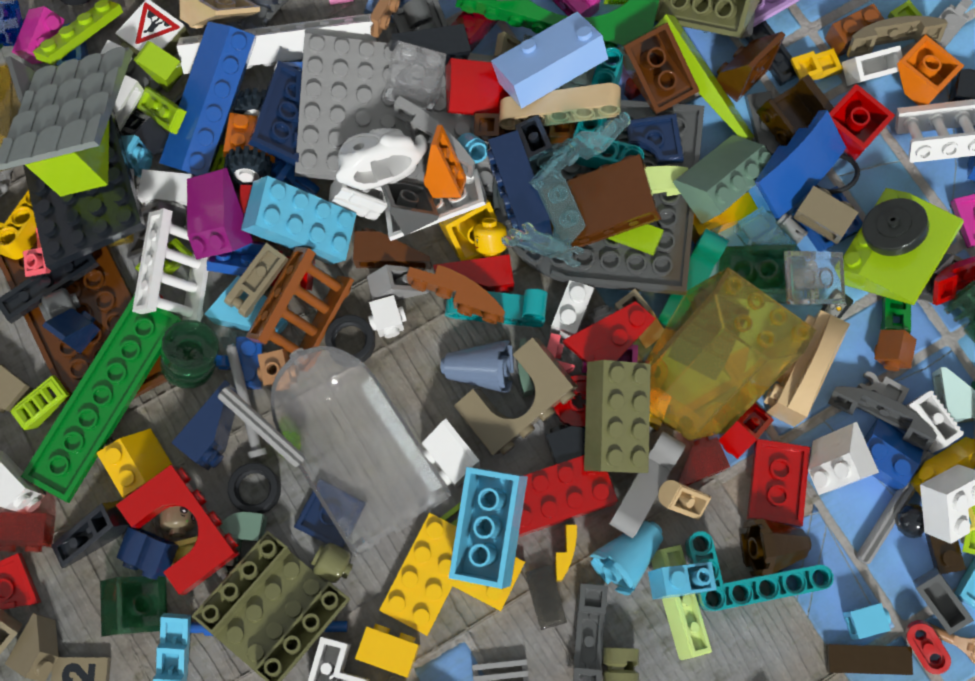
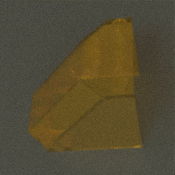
M729 267L687 290L686 295H684L646 359L645 363L651 364L650 414L657 416L660 421L673 430L680 432L689 441L725 433L805 352L816 329Z

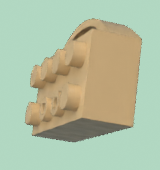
M822 310L815 316L808 314L804 322L801 321L795 332V335L798 337L787 355L789 360L785 361L777 376L776 381L779 384L775 383L773 388L768 390L763 400V403L769 405L766 411L767 414L793 427L808 417L850 323Z

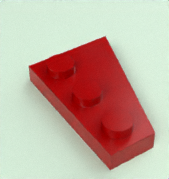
M635 301L564 339L562 343L586 364L587 362L598 360L618 361L656 318Z

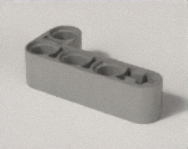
M662 431L649 452L648 473H637L609 523L611 526L634 538L653 505L661 485L666 481L670 471L684 451L686 444Z

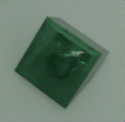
M145 576L115 577L100 581L101 637L160 632V617L163 613H167L166 577L158 576L157 580Z

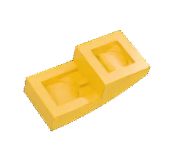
M834 48L817 54L811 51L793 57L790 60L799 81L808 74L813 80H818L840 74L843 70Z
M577 525L565 526V552L555 553V582L563 580L571 564L576 546Z

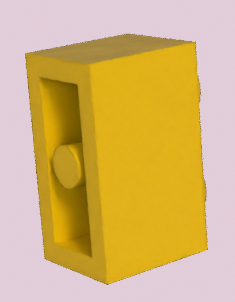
M376 623L373 628L366 626L355 659L407 678L410 677L420 645L415 643L416 637L400 633L399 637L389 634L390 628Z

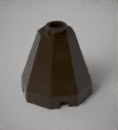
M755 519L743 523V528H747V531L740 536L741 552L745 566H751L754 570L750 571L752 577L773 574L806 558L811 550L810 537L806 535L803 529L766 519Z

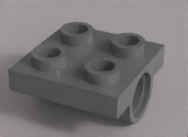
M410 0L401 8H398L396 13L393 12L391 15L398 33L448 26L438 0Z

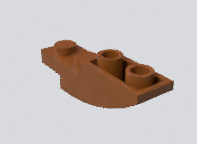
M441 265L437 266L435 274L409 267L407 280L413 289L425 292L426 289L434 291L437 296L444 299L453 297L454 308L462 315H478L482 317V320L491 324H497V322L504 323L505 311L485 289L466 276Z

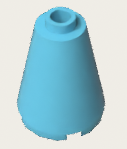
M643 521L634 538L623 533L595 550L590 555L593 558L590 561L591 565L605 583L609 584L612 581L618 586L615 591L625 596L630 595L635 590L663 541L662 529L653 521Z

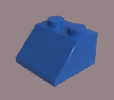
M877 418L864 438L879 473L872 476L897 491L906 487L920 465L924 450L902 440L904 436L902 432Z

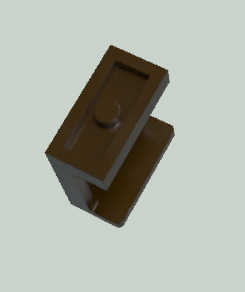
M808 74L795 86L773 100H767L756 113L775 136L777 142L781 146H787L798 128H808L819 110H828L830 113L834 107Z

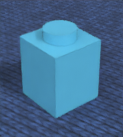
M882 603L843 612L851 640L891 631L889 626L891 618L888 610L883 608Z

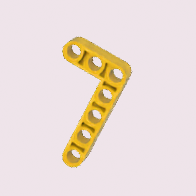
M29 190L6 222H0V255L15 260L23 258V251L30 250L37 241V226Z

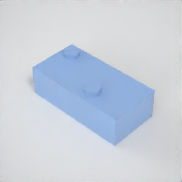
M575 12L496 57L491 62L499 84L522 109L606 61L608 55L602 34L581 14Z

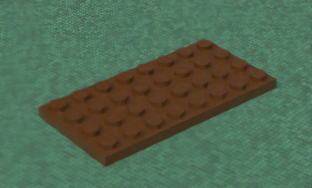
M37 241L35 242V244L32 246L31 249H36V248H37ZM108 246L92 252L99 263L98 267L65 288L69 294H76L81 305L80 308H77V312L81 314L83 310L96 319L93 324L100 329L81 354L42 326L45 323V319L39 306L24 315L51 375H55L70 394L64 401L65 404L133 298ZM0 255V267L11 290L30 278L25 277L24 257L15 260ZM162 354L134 398L173 378Z

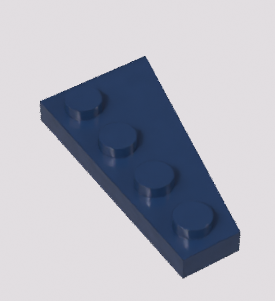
M278 60L248 144L295 166V163L299 162V153H296L301 71Z

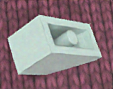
M941 367L932 373L934 393L937 399L940 400V404H944L943 408L947 409L950 417L954 418L953 421L957 423L974 421L975 390L947 367Z

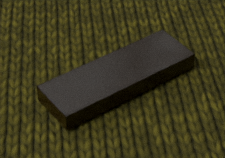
M826 644L827 673L913 675L911 646Z

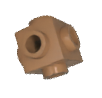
M285 349L257 355L260 366L257 368L259 380L263 382V386H272L273 390L287 388L289 387V382L296 381L297 365L295 360L291 358V353Z

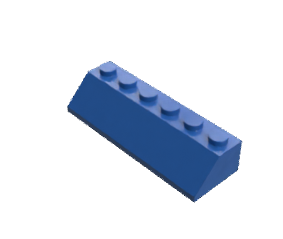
M214 22L207 23L179 107L187 111L177 135L169 133L159 162L160 164L194 176L210 172L228 123L229 113L232 112L235 98L238 95L256 43L255 35L229 25Z

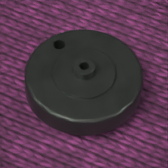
M905 198L890 199L876 205L868 212L862 224V233L868 247L874 252L885 256L902 255L916 249L925 240L929 232V220L925 209L916 201Z

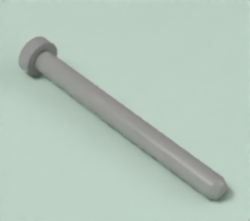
M234 344L227 345L226 351L237 395L251 406L237 347ZM245 423L251 451L248 452L249 459L267 455L266 448L261 447L259 435Z

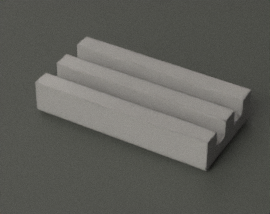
M527 659L472 665L473 681L523 677V681H529ZM522 666V671L480 676L478 674V670Z

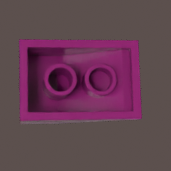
M227 168L187 179V236L196 260L232 252L253 243L250 233L241 230L244 215Z

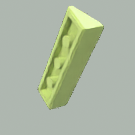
M681 545L657 550L651 560L653 570L661 567L687 565ZM696 595L663 598V605L679 659L685 660L711 653L712 649Z

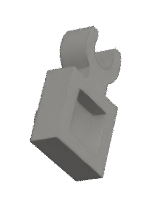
M869 371L865 372L863 377L870 381V386H866L863 383L857 386V388L885 395L901 404L909 391V388L886 376L880 382L877 376Z

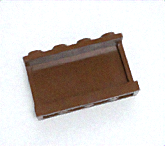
M640 154L626 156L621 161L611 165H602L597 170L587 174H577L573 179L565 182H555L542 190L557 247L563 253L662 219L649 184L645 162Z

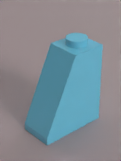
M238 275L205 312V315L214 324L249 332L267 297L262 295L252 313L246 318L238 313L239 310L237 308L228 306L224 300L240 279ZM243 292L240 298L245 301L249 295ZM280 318L275 327L277 333H282L287 327L288 322L286 319Z

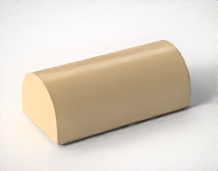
M674 480L664 482L658 493L660 503L667 509L697 520L701 518L711 500L710 495Z

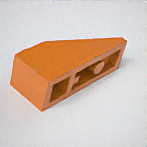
M437 125L430 147L427 169L424 175V185L428 188L432 198H461L467 177L443 125Z

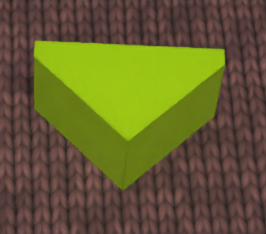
M147 41L134 58V61L166 92H170L183 74L181 62L151 41Z

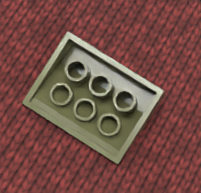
M659 0L655 21L659 22L666 14L675 16L682 27L742 39L760 0Z

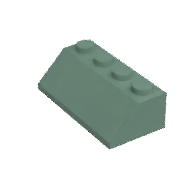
M733 134L674 180L673 183L703 224L722 214L755 186V180L772 155L763 144Z

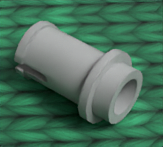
M785 213L775 223L778 226L777 229L784 231L798 244L808 232L791 218L792 215L789 216Z

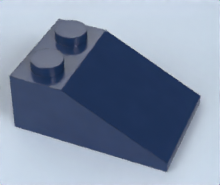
M226 380L171 442L195 463L208 471L211 467L215 468L224 457L222 454L226 450L235 413L218 399V394L225 387H230L237 394L236 389Z

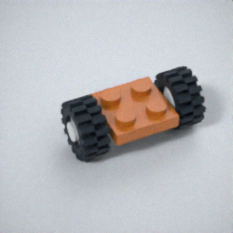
M249 88L245 89V93L240 91L239 95L235 98L233 113H229L223 149V157H226L224 168H227L232 184H234V188L237 190L240 185H253V181L265 176H271L272 163H275L276 157L248 144L266 93L264 89L261 92H258V88H253L252 92Z

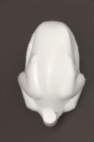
M393 128L372 129L369 133L356 134L349 137L339 150V170L336 172V179L340 183L359 190H370L385 184H394L415 171L416 165L428 149L427 140L423 135L419 134L416 136V144H414L411 137L405 136L400 129Z

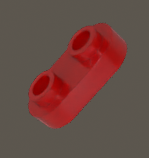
M916 620L911 622L907 626L905 634L908 643L921 664L929 673H945L950 668L951 658L935 630L926 621ZM916 631H925L922 637L915 636ZM932 654L940 655L935 661L930 659Z

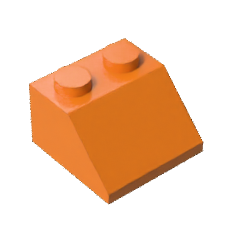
M926 34L897 63L904 94L917 105L930 104L965 66Z

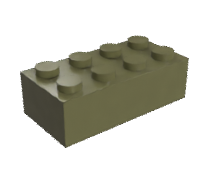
M612 360L587 362L584 471L648 473L651 364Z

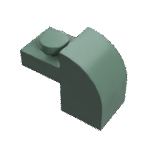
M238 512L222 521L221 529L225 534L230 533L239 545L236 547L239 555L224 566L235 567L239 563L242 541L257 543L265 534L268 518L266 515Z

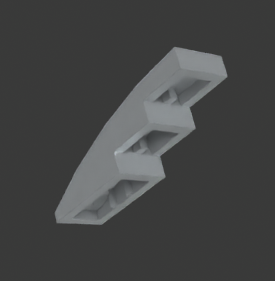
M399 95L394 102V116L411 124V135L416 138V136L421 134L426 138L428 144L427 155H429L436 127L442 124L420 107ZM443 126L465 175L472 178L475 168L474 160L460 142Z

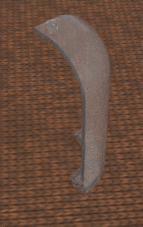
M318 346L305 350L299 348L289 355L290 359L279 370L272 386L271 412L277 431L305 455V460L298 467L354 557L382 542L381 539L392 532L396 534L413 523L412 520L423 512L428 513L452 495L431 461L427 459L424 450L389 396L365 364L348 352L330 346Z

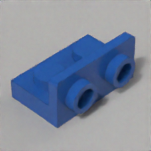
M253 241V243L235 251L211 256L207 260V271L242 276L265 243Z

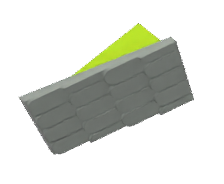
M117 47L107 51L105 54L95 53L84 57L82 60L72 59L63 62L59 66L49 65L38 69L33 75L29 90L25 91L18 115L13 118L7 138H3L0 147V171L25 165L60 197L107 186L109 171V118L133 54L132 50L129 47Z

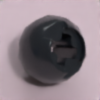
M918 504L905 505L901 513L896 515V526L906 537L918 538L924 533L922 506Z

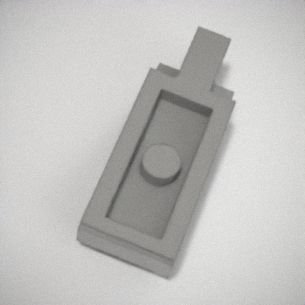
M962 0L957 7L951 4L938 17L946 19L948 22L941 42H936L943 49L946 48L967 22L969 16L965 12L973 1Z

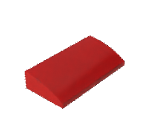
M451 58L445 66L447 113L475 115V113L500 114L501 99L510 95L499 84L492 62Z

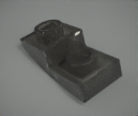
M551 565L525 572L540 629L544 630L567 623Z

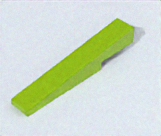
M666 14L655 27L668 23L700 90L698 93L739 137L752 140L754 135L676 17Z

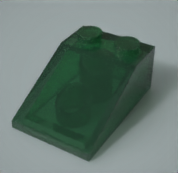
M796 244L726 246L719 260L716 295L774 304L800 303L804 254Z

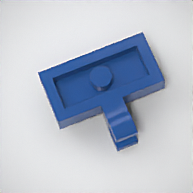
M236 337V347L247 389H262L263 382L259 380L257 368L260 367L257 355L263 354V344L253 342L247 337ZM216 356V366L219 370L231 369L228 356Z

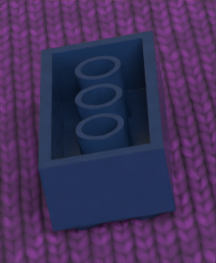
M518 130L489 139L490 150H487L486 153L493 177L496 179L497 189L500 197L503 199L505 212L508 220L511 222L516 243L521 241L525 250L552 241L550 218Z

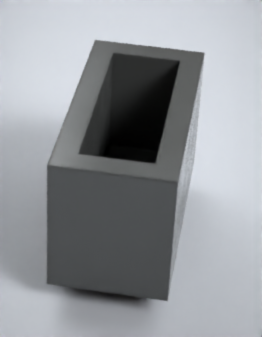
M936 567L912 581L916 590L949 635L974 621Z

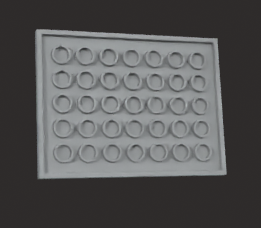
M305 33L296 153H299V162L295 163L294 176L336 180V172L339 170L338 153L343 143L349 137L360 133H369L372 129H400L405 136L411 137L414 144H416L415 137L411 135V124L394 116V102L399 95L428 113L456 139L464 133L474 134L475 115L447 113L445 66L390 51L389 43ZM470 53L468 60L491 62L496 57ZM485 141L488 150H490L489 142ZM427 151L416 165L415 171L402 179L403 181L424 185V175L429 158ZM487 156L482 162L475 163L474 169L479 171L486 195L493 196L494 177Z

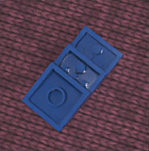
M819 110L808 128H798L787 146H778L755 180L758 189L775 218L782 217L810 192L812 187L816 186L829 172L846 149L828 110Z

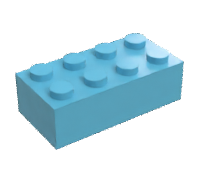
M265 176L253 181L241 230L294 250L295 247L310 248L316 253L314 259L332 265L346 261L357 213L273 177Z
M466 467L449 572L450 579L500 589L511 586L528 476Z

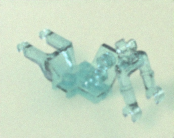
M620 113V119L614 118L613 120L605 121V127L600 126L594 132L581 131L577 133L572 139H566L560 147L553 151V156L540 166L541 169L529 182L540 195L554 227L553 235L535 230L531 223L526 222L522 224L525 233L512 228L508 230L512 239L508 236L501 238L502 243L506 247L518 246L529 250L532 254L537 253L551 259L563 260L571 267L580 266L581 262L575 261L572 254L573 252L583 254L584 249L578 246L572 247L571 243L586 225L569 186L561 174V170L566 165L571 166L579 157L588 160L604 152L623 129L630 124L631 119L628 113Z

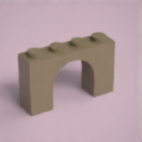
M532 337L512 354L530 375L535 386V399L528 412L518 418L507 417L494 407L481 389H472L454 405L492 455L500 453L505 455L515 447L513 442L520 436L522 438L527 437L535 430L533 425L540 419L542 421L547 420L555 413L553 408L561 402L564 405L575 396L573 391L578 385L539 338Z

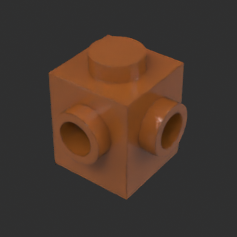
M880 330L878 344H876L874 349V359L881 363L886 370L900 371V368L911 369L917 339L906 330Z

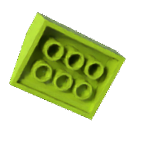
M885 188L875 206L895 198L916 201L925 209L928 216L929 232L927 237L916 249L897 256H885L874 252L868 247L861 227L837 265L836 270L846 286L914 305L964 221L910 193Z

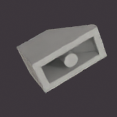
M385 265L367 276L372 300L394 295L395 300L427 294L430 291L427 289L425 292L413 289L411 284H408L407 273L409 267Z

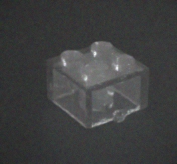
M397 41L391 53L383 99L395 102L400 95L421 109L432 111L440 96L446 54Z

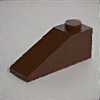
M371 228L354 231L353 262L356 268H382L385 265L431 269L430 256L396 239L390 241L389 236Z

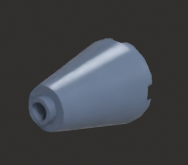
M501 340L447 353L445 358L441 359V373L445 374L446 379L508 393L513 381H508L510 373H514L512 345H508L509 340Z

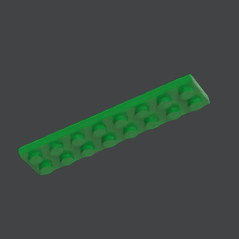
M135 295L21 475L25 480L67 503H70L96 461L98 457L96 453L104 448L182 321L180 317L160 308H157L155 312L145 314L132 312Z

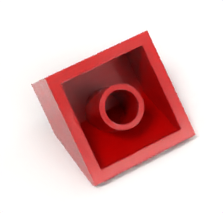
M855 84L829 113L846 146L844 153L854 160L865 151L895 117L894 113L858 84Z

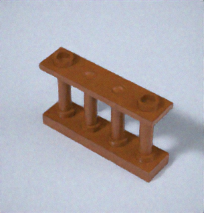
M295 247L246 337L253 342L265 345L269 340L294 355L293 359L296 362L297 368L306 370L313 362L315 352L343 300L349 295L354 279L344 276H337L334 279L313 264V258L316 255L314 251L306 247ZM306 272L331 288L324 302L300 286V282ZM293 295H296L318 310L312 324L288 309V304ZM280 318L286 319L306 332L300 346L276 332L275 327Z

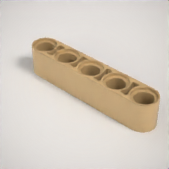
M603 83L553 90L522 109L511 96L505 97L500 101L499 126L505 130H516L515 125L536 115L539 116L543 126L616 117L621 112V88L615 83Z

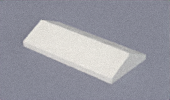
M474 169L472 178L466 176L467 179L461 198H432L439 214L438 220L418 230L486 205L487 196L478 169ZM387 205L385 209L389 239L392 241L403 237L404 234Z

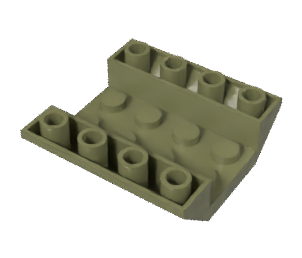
M267 531L195 611L192 617L265 681H282L346 606L350 598L332 583H327L316 575L312 569L292 554L285 544Z

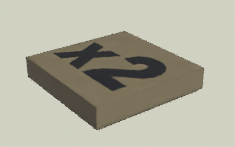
M58 657L52 669L51 681H109L111 657Z

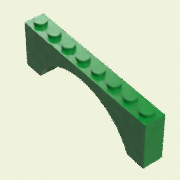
M457 0L455 7L461 8L464 12L479 13L490 20L499 19L508 22L513 27L529 28L537 34L568 17L548 11L530 0ZM629 0L614 11L584 18L602 34L605 48H618L653 29L659 0Z

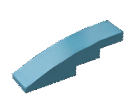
M163 613L160 617V644L157 647L156 675L153 681H187L191 615Z

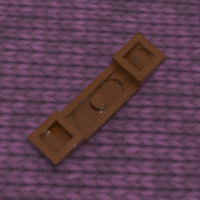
M475 113L474 135L483 141L489 142V139L516 131L501 128L499 126V114ZM575 122L543 126L551 144L571 141L575 133Z

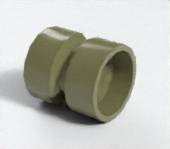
M603 648V664L607 666V670L603 672V681H639V673L635 671V667L639 665V649Z

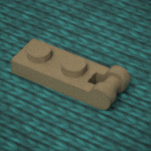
M266 243L228 293L224 302L230 307L234 306L239 310L238 313L243 317H248L254 310L256 303L286 265L288 258ZM243 292L249 295L245 301L240 298Z

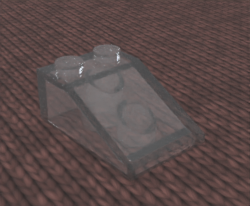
M784 251L787 305L829 306L846 304L843 252Z

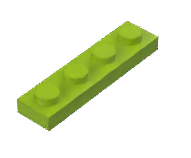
M109 0L96 2L93 8L86 13L80 14L75 21L68 26L62 27L50 39L44 40L33 51L36 59L50 65L55 64L123 13L121 5Z

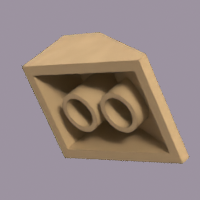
M180 0V19L189 24L191 28H204V25H207L208 22L226 25V23L236 22L260 12V6L249 0Z

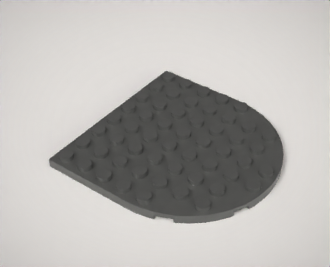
M621 100L620 114L616 117L607 118L601 137L629 144L626 120L676 113L684 160L682 163L660 166L688 167L689 169L700 158L705 106L675 104L655 115L647 102ZM588 126V127H586V128H587V129H594L595 127H594V126ZM572 140L551 144L554 152L532 162L529 161L544 204L543 189L548 188L555 182H565L573 179L577 174H587L597 170L579 165L573 160ZM582 147L578 150L587 151L588 148ZM642 149L646 167L658 166L655 157L649 151ZM606 153L602 156L611 157L613 155L610 153ZM494 177L493 203L498 222L506 226L507 243L525 263L536 271L564 283H568L570 280L590 287L634 290L636 288L637 291L686 295L694 212L681 194L666 196V192L653 194L655 204L659 209L662 219L649 223V225L664 230L654 256L607 238L563 253L556 245L553 231L552 241L524 250L521 241L517 243L515 241L512 225L507 218L505 205L499 195L497 182Z

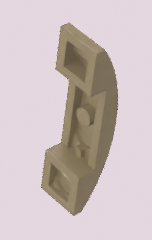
M901 16L877 21L860 29L852 36L847 56L849 58L872 53L875 45L914 39L917 43L925 34L933 41L941 42L948 22L946 19L930 16Z

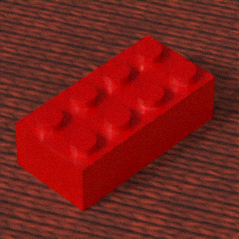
M585 455L523 475L528 476L519 537L615 505L618 499L608 472L584 471Z

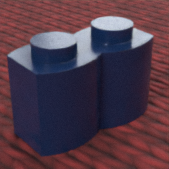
M128 526L116 557L123 561L122 566L132 570L140 569L142 570L141 575L157 580L158 576L166 577L163 572L172 566L179 545L145 529Z

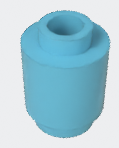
M464 133L457 139L475 163L482 162L487 157V144L473 133Z

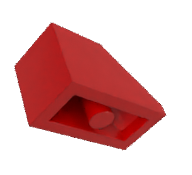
M754 402L722 435L718 442L722 444L726 452L738 459L763 434L774 419Z

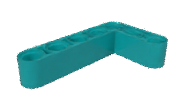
M615 47L606 48L608 59L597 65L591 85L603 83L619 85L623 72V55L619 49ZM607 118L578 122L572 139V157L577 164L597 169L605 164L617 163L626 156H636L640 154L644 161V152L640 147L601 137ZM588 126H594L595 128H594V129H587L586 127H588ZM582 147L588 148L587 151H579L578 149ZM606 153H610V154H612L613 156H611V157H604V156H602V155H604V154H606Z
M698 531L690 535L685 542L689 564L712 562L717 590L712 592L717 595L718 602L712 607L706 602V594L708 592L696 594L699 606L707 612L825 590L834 581V575L830 568L825 565H815L723 583L712 537L704 531ZM694 538H701L705 542L703 552H699L694 548ZM815 571L820 572L823 576V582L820 586L813 581V573ZM788 576L794 577L797 582V587L794 591L790 590L786 585ZM762 581L770 585L771 591L768 596L763 595L759 590V585ZM735 586L741 587L744 591L742 601H737L732 595Z

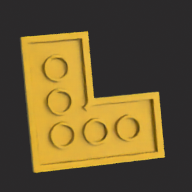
M429 513L379 611L428 636L452 587L501 611L525 562L515 557L511 586L503 589L450 579L449 572L457 526Z

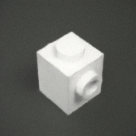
M394 295L369 302L372 315L368 316L372 331L377 330L379 337L392 338L404 330L402 322L407 321L403 306L397 307Z

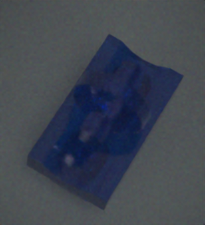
M18 0L0 1V44L2 46L15 45L25 18L21 17Z

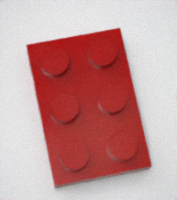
M762 439L755 441L747 519H766L789 526H803L810 447Z

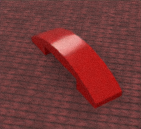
M975 256L946 267L936 276L933 292L934 305L937 306L955 299L956 291L975 284Z

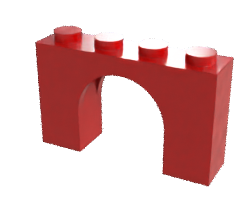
M169 465L116 504V506L130 526L138 529L170 507H185L194 515L198 524V537L194 547L188 554L163 572L179 595H186L238 556L239 552L236 550V547L239 545L230 533L225 534L221 529L220 525L223 522L216 512L208 511L204 505L207 500L199 489L194 491L188 482L192 479L183 467L178 469L176 466Z

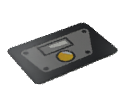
M837 289L821 310L840 319L854 301L840 289Z

